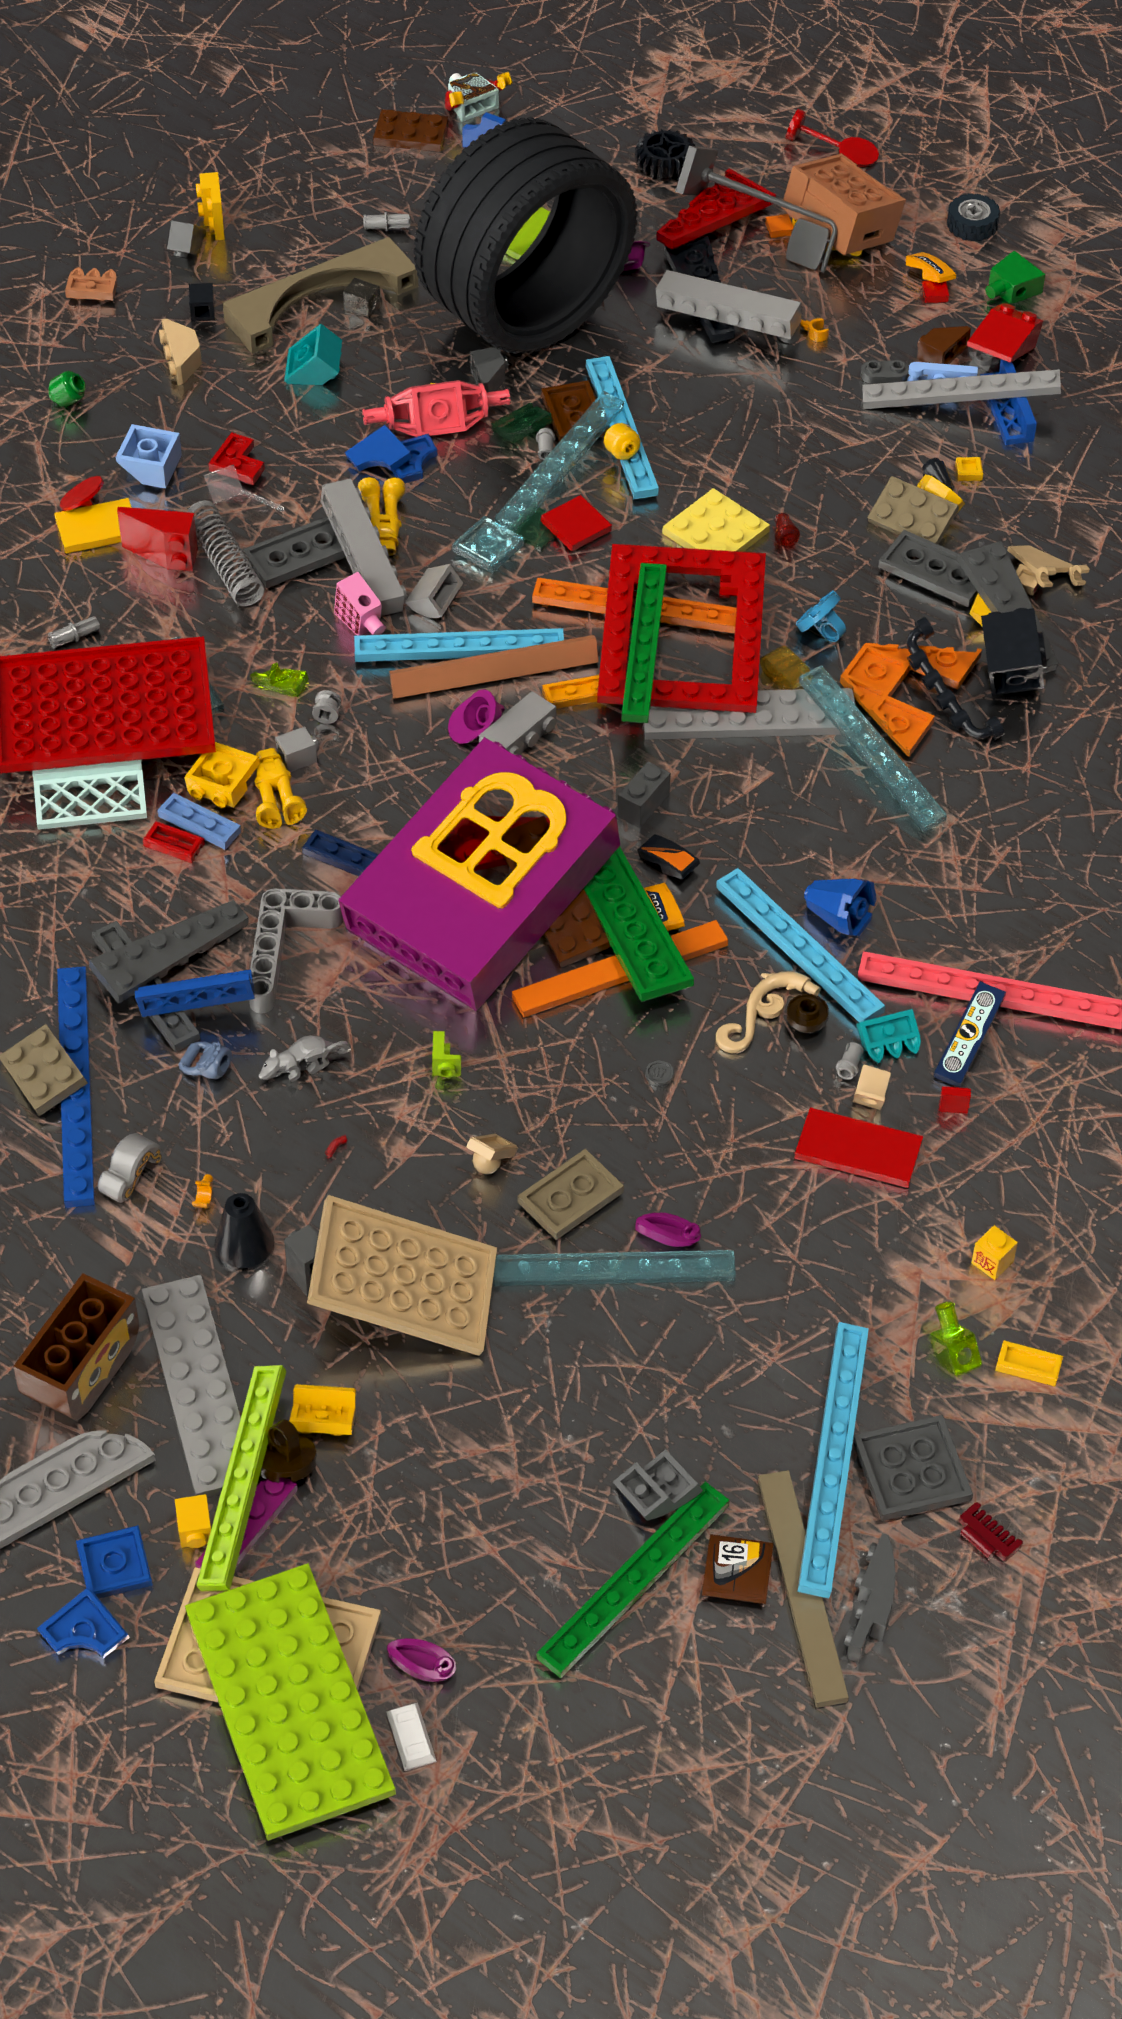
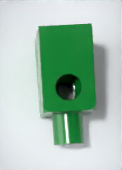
M1013 251L992 267L989 285L986 286L985 291L990 299L1000 296L1009 304H1014L1043 293L1046 274L1019 253Z

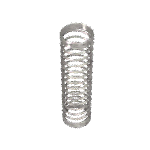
M207 500L193 504L187 512L194 513L202 506L213 507V509L200 512L195 517L196 520L200 514L206 511H213V514L205 516L195 524L196 535L234 602L244 607L255 604L264 594V585L258 578V575L255 574V570L242 552L222 516H220L216 506ZM210 517L207 521L201 523L204 519ZM214 521H217L212 527L202 530L203 528L210 526ZM220 526L214 533L206 535L209 530ZM222 532L217 538L209 540L216 533ZM226 537L221 543L212 545L218 539ZM229 542L224 548L216 550L220 545ZM232 547L226 554L218 556L222 551ZM235 553L230 559L222 561L229 554ZM238 558L233 564L225 566L231 560ZM242 563L237 569L229 571L233 566ZM244 569L239 575L231 577L235 572ZM248 574L243 580L235 582L239 577ZM250 583H255L250 590L244 593H237L239 589L247 587ZM257 584L260 585L258 591L252 596L242 599L236 597V595H243L252 591Z

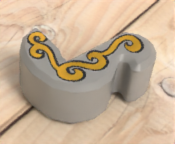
M139 1133L129 1134L124 1137L114 1149L109 1170L101 1173L98 1181L99 1192L119 1203L128 1200L147 1161L160 1164L162 1158L160 1145Z

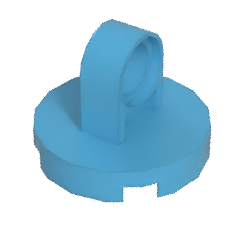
M834 590L829 592L813 608L810 607L796 621L795 625L801 632L808 630L814 625L825 639L830 642H837L846 633L844 622L832 609L840 601V596Z

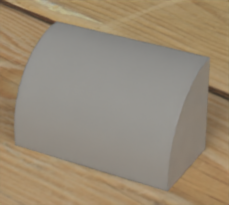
M451 564L427 568L405 603L422 616L428 618L442 617L463 585V582Z

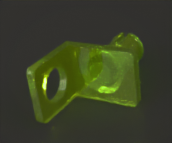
M953 1302L938 1304L935 1310L941 1329L932 1332L931 1338L947 1348L953 1373L960 1375L981 1366L982 1361L975 1334L959 1325L955 1304ZM963 1348H969L972 1352L971 1359L966 1364H960L957 1360V1355Z

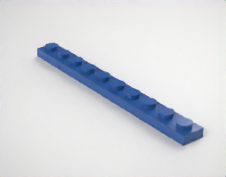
M86 966L57 969L59 1043L88 1082L61 1101L65 1208L95 1205L87 972Z

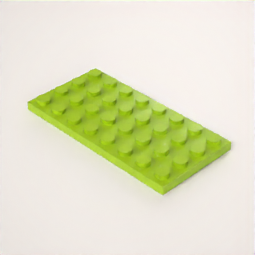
M309 1563L185 1605L186 1614L268 1841L396 1795V1789Z

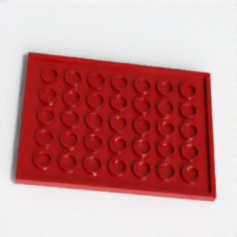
M204 636L0 656V774L216 752Z

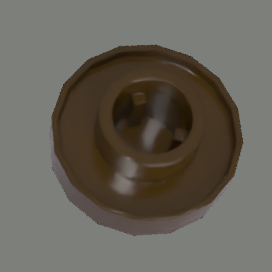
M801 994L790 1000L787 1006V1020L790 1026L798 1031L813 1033L821 1030L828 1021V1005L819 996Z

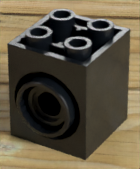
M1018 608L1004 613L991 612L988 615L981 616L992 696L1044 689L1043 669L1047 668L1043 632H1037L1034 608Z

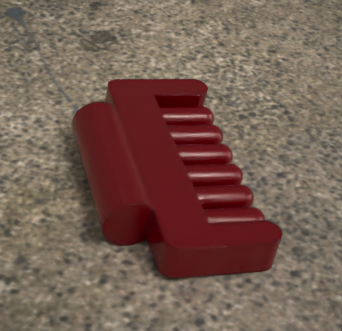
M975 1502L960 1515L959 1523L964 1527L960 1535L987 1559H991L996 1555L1002 1561H1007L1021 1549L1023 1541L1016 1539L1013 1535L1006 1539L1010 1532L1005 1530L1001 1533L1004 1530L1002 1525L995 1528L998 1525V1521L993 1520L990 1522L992 1516L987 1515L984 1517L986 1511H980L981 1504Z

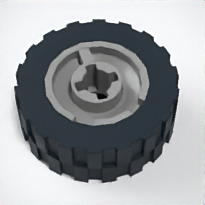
M968 193L967 195H960V197L954 198L953 202L949 205L947 227H949V231L954 236L960 237L963 240L983 241V239L991 238L998 229L999 206L993 199L991 200L988 196Z

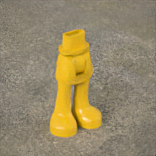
M371 477L364 478L358 483V488L360 489L362 500L370 511L371 523L378 528L381 545L386 546L388 555H395L396 547L399 544V529L402 527L401 521L398 519L397 504L405 494V483L400 478H389L384 482L382 498L385 515L380 514L379 481Z
M275 748L258 751L256 756L259 757L260 764L256 768L254 782L255 786L260 790L263 803L256 810L257 822L259 825L270 829L282 826L281 814L274 796V791L279 790L285 822L288 825L298 823L306 815L307 806L300 796H293L290 784L291 772L286 769L281 755L277 753Z

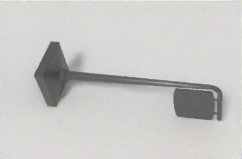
M688 147L675 192L683 195L698 196L708 187L711 181L830 224L833 231L829 240L828 228L799 218L791 233L786 252L787 260L816 270L822 262L820 271L821 273L825 272L837 235V226L834 221L714 173L713 167L718 150L709 147ZM827 242H829V245H828V248H827V251H826L824 260H822L823 255H824V252H825V249H826V246H827Z

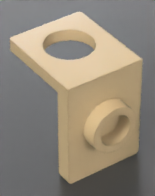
M863 1065L853 1102L881 1110L885 1102V1093L891 1072Z

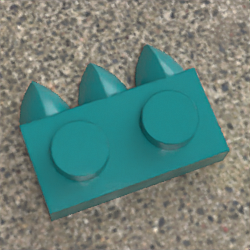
M913 1009L856 1024L864 1051H867L868 1055L877 1063H880L883 1058L884 1046L896 1059L899 1058L902 1052V1042L914 1054H917L920 1048L921 1038Z

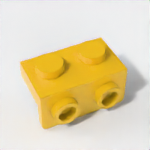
M299 1384L294 1386L293 1407L289 1421L298 1432L303 1434L326 1433L334 1436L352 1435L356 1416L355 1388Z

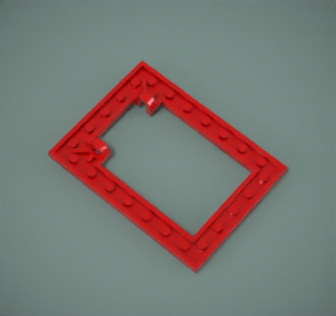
M612 544L597 703L623 705L634 590L638 588L641 563L667 565L666 573L721 576L719 598L737 596L732 684L653 680L651 706L756 713L766 553Z

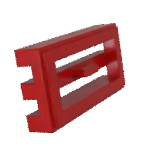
M155 821L143 839L144 847L189 863H193L195 860L194 856H197L200 852L199 848H203L205 845L204 838Z

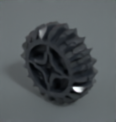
M660 129L658 132L652 130L651 134L645 133L644 138H639V142L636 144V165H638L639 171H644L646 176L651 175L652 179L656 177L660 178L661 181L664 178H668L670 181L674 177L679 179L688 147L695 146L692 138H688L687 134H680L679 130L676 132L671 131V129L668 131Z

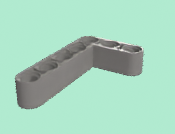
M277 888L269 889L263 893L250 967L253 975L255 999L249 1000V1004L254 1012L262 1014L274 1008L287 926L326 929L339 927L344 920L338 899L341 897L339 894L329 891Z

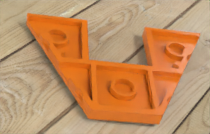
M865 643L841 674L840 684L844 688H851L853 690L854 699L899 748L910 757L934 724L935 719L934 715L891 697L909 671H915L907 659L911 654L908 649L899 648V644L879 645L877 643ZM918 645L925 652L932 667L939 672L944 684L957 690L982 654V649L977 648L976 652L954 651V647L941 649L936 646ZM921 668L915 671L917 673L925 675Z

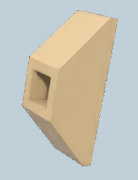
M161 319L162 330H159L161 345L166 344L163 348L166 360H170L168 362L170 375L176 377L178 385H182L202 365L200 344L194 329L169 319Z

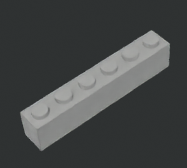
M666 270L656 287L657 307L782 338L791 339L801 322V302Z
M351 478L322 485L321 503L353 574L359 572L382 604L381 616L402 612L404 600L407 599L405 587L398 582L397 570L388 560L389 555L386 546L381 545L378 528L371 523L368 507L363 506L360 489L358 487L355 488Z

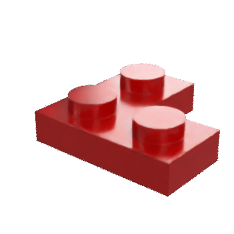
M233 432L230 433L208 463L209 471L254 485L265 470V465L262 461L247 457L254 448V439Z

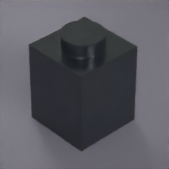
M213 283L189 284L191 322L215 320Z

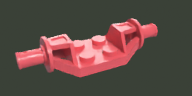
M460 380L414 386L405 389L391 398L389 396L385 397L384 407L362 409V415H364L363 422L364 425L386 422L390 431L395 429L414 437L425 434L434 436L467 431L480 419L488 417L489 407L510 405V399H508L510 394L508 389L487 392L483 383L475 385ZM480 407V410L467 415L468 410ZM394 419H405L409 423L394 422Z

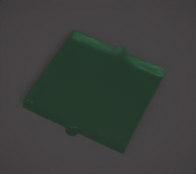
M535 505L508 528L507 532L522 540V543H528L539 550H542L556 537L541 522V515L547 511Z

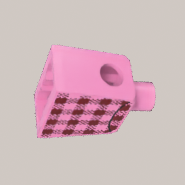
M359 572L338 582L336 585L334 607L336 616L357 636L370 632L372 635H381L386 629V626L380 620L382 604Z

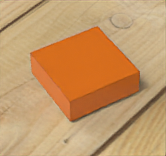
M788 214L766 217L765 224L771 238L791 236L794 227Z

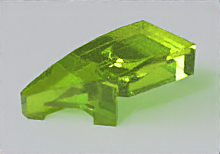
M277 662L272 664L271 669L264 673L253 672L250 675L252 682L259 686L295 697L299 696L309 680L306 671L284 668L280 670Z

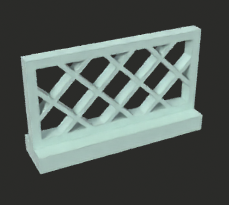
M141 760L32 771L38 830L147 818ZM138 781V784L131 791L122 786L124 782ZM109 784L111 786L104 794L95 789L97 785ZM73 787L84 788L77 797L68 792ZM55 790L57 792L48 800L41 795L40 791ZM116 790L126 795L119 803L109 798ZM89 793L99 798L92 806L82 801ZM62 796L71 801L64 809L55 804ZM132 799L140 804L141 809L129 811L124 806ZM104 802L113 807L109 813H100L97 809ZM77 805L86 810L82 816H73L70 812ZM49 808L59 813L54 819L43 820L42 815Z

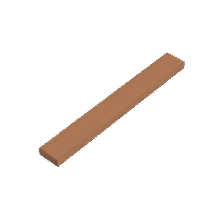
M591 635L389 671L392 696L395 699L598 663L596 637Z

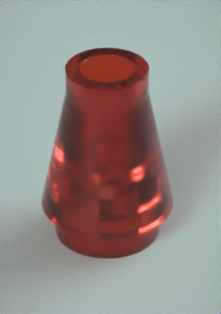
M778 514L775 517L776 542L785 548L796 545L800 537L799 529L791 521L788 514Z

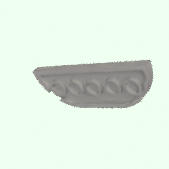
M98 1430L77 1435L13 1470L0 1480V1549L156 1461L155 1454L145 1443L129 1434L122 1436L107 1433V1430Z

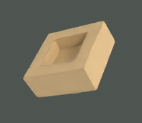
M1020 564L1016 573L1025 592L1033 596L1039 587L1036 574L1027 566Z

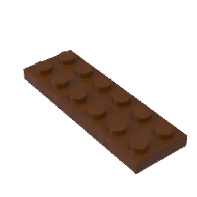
M541 816L508 830L503 835L502 841L522 853H529L547 833L550 825L545 816ZM502 854L512 873L517 867V863ZM584 889L580 891L543 934L561 968L611 947Z

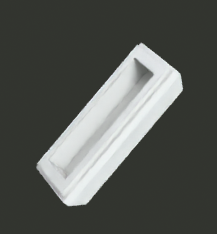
M418 1702L386 1711L404 1771L437 1762Z

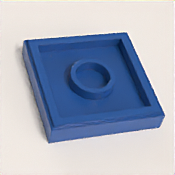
M139 1525L76 1540L86 1588L89 1587L98 1599L153 1586Z

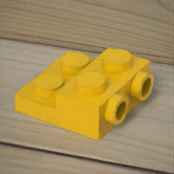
M218 172L199 174L200 183L196 184L197 198H202V202H197L199 217H204V226H209L210 231L215 232V240H225Z
M215 742L216 752L202 754L184 777L187 791L194 799L201 800L204 797L212 800L220 808H224L226 805L234 808L248 790L246 782L260 764L259 757Z

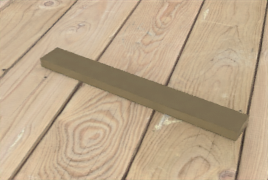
M789 1470L758 1475V1484L815 1707L848 1703L849 1696L823 1598L797 1592L806 1533Z

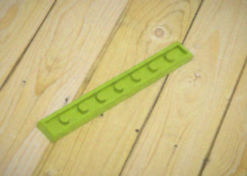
M283 1365L254 1366L196 1585L200 1591H228L231 1588L269 1441L268 1430L273 1426L286 1375V1369Z

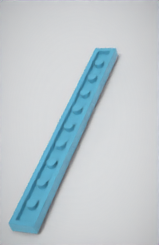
M842 1322L838 1323L836 1329L797 1592L828 1599L832 1591L869 1328Z

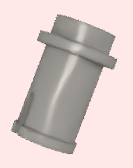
M542 428L536 434L539 448L538 457L544 461L551 460L554 457L553 442L556 438L553 431L549 428Z
M850 1042V1045H846L842 1060L838 1061L836 1065L837 1074L841 1078L850 1080L858 1074V1063L864 1052L860 1044Z

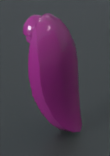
M649 1213L636 1219V1231L662 1244L684 1247L693 1245L701 1238L699 1225L677 1215Z
M405 1638L394 1640L387 1645L389 1658L395 1665L414 1678L438 1682L453 1676L456 1671V1663L453 1657L443 1648L431 1642Z

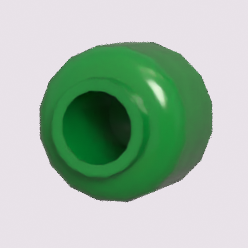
M72 371L63 372L50 380L48 388L49 397L61 407L71 406L84 397L85 382L79 374Z

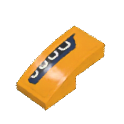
M920 252L906 256V266L923 269L922 279L937 283L956 279V273L946 263L933 255Z
M665 882L644 888L667 931L685 927L679 907Z

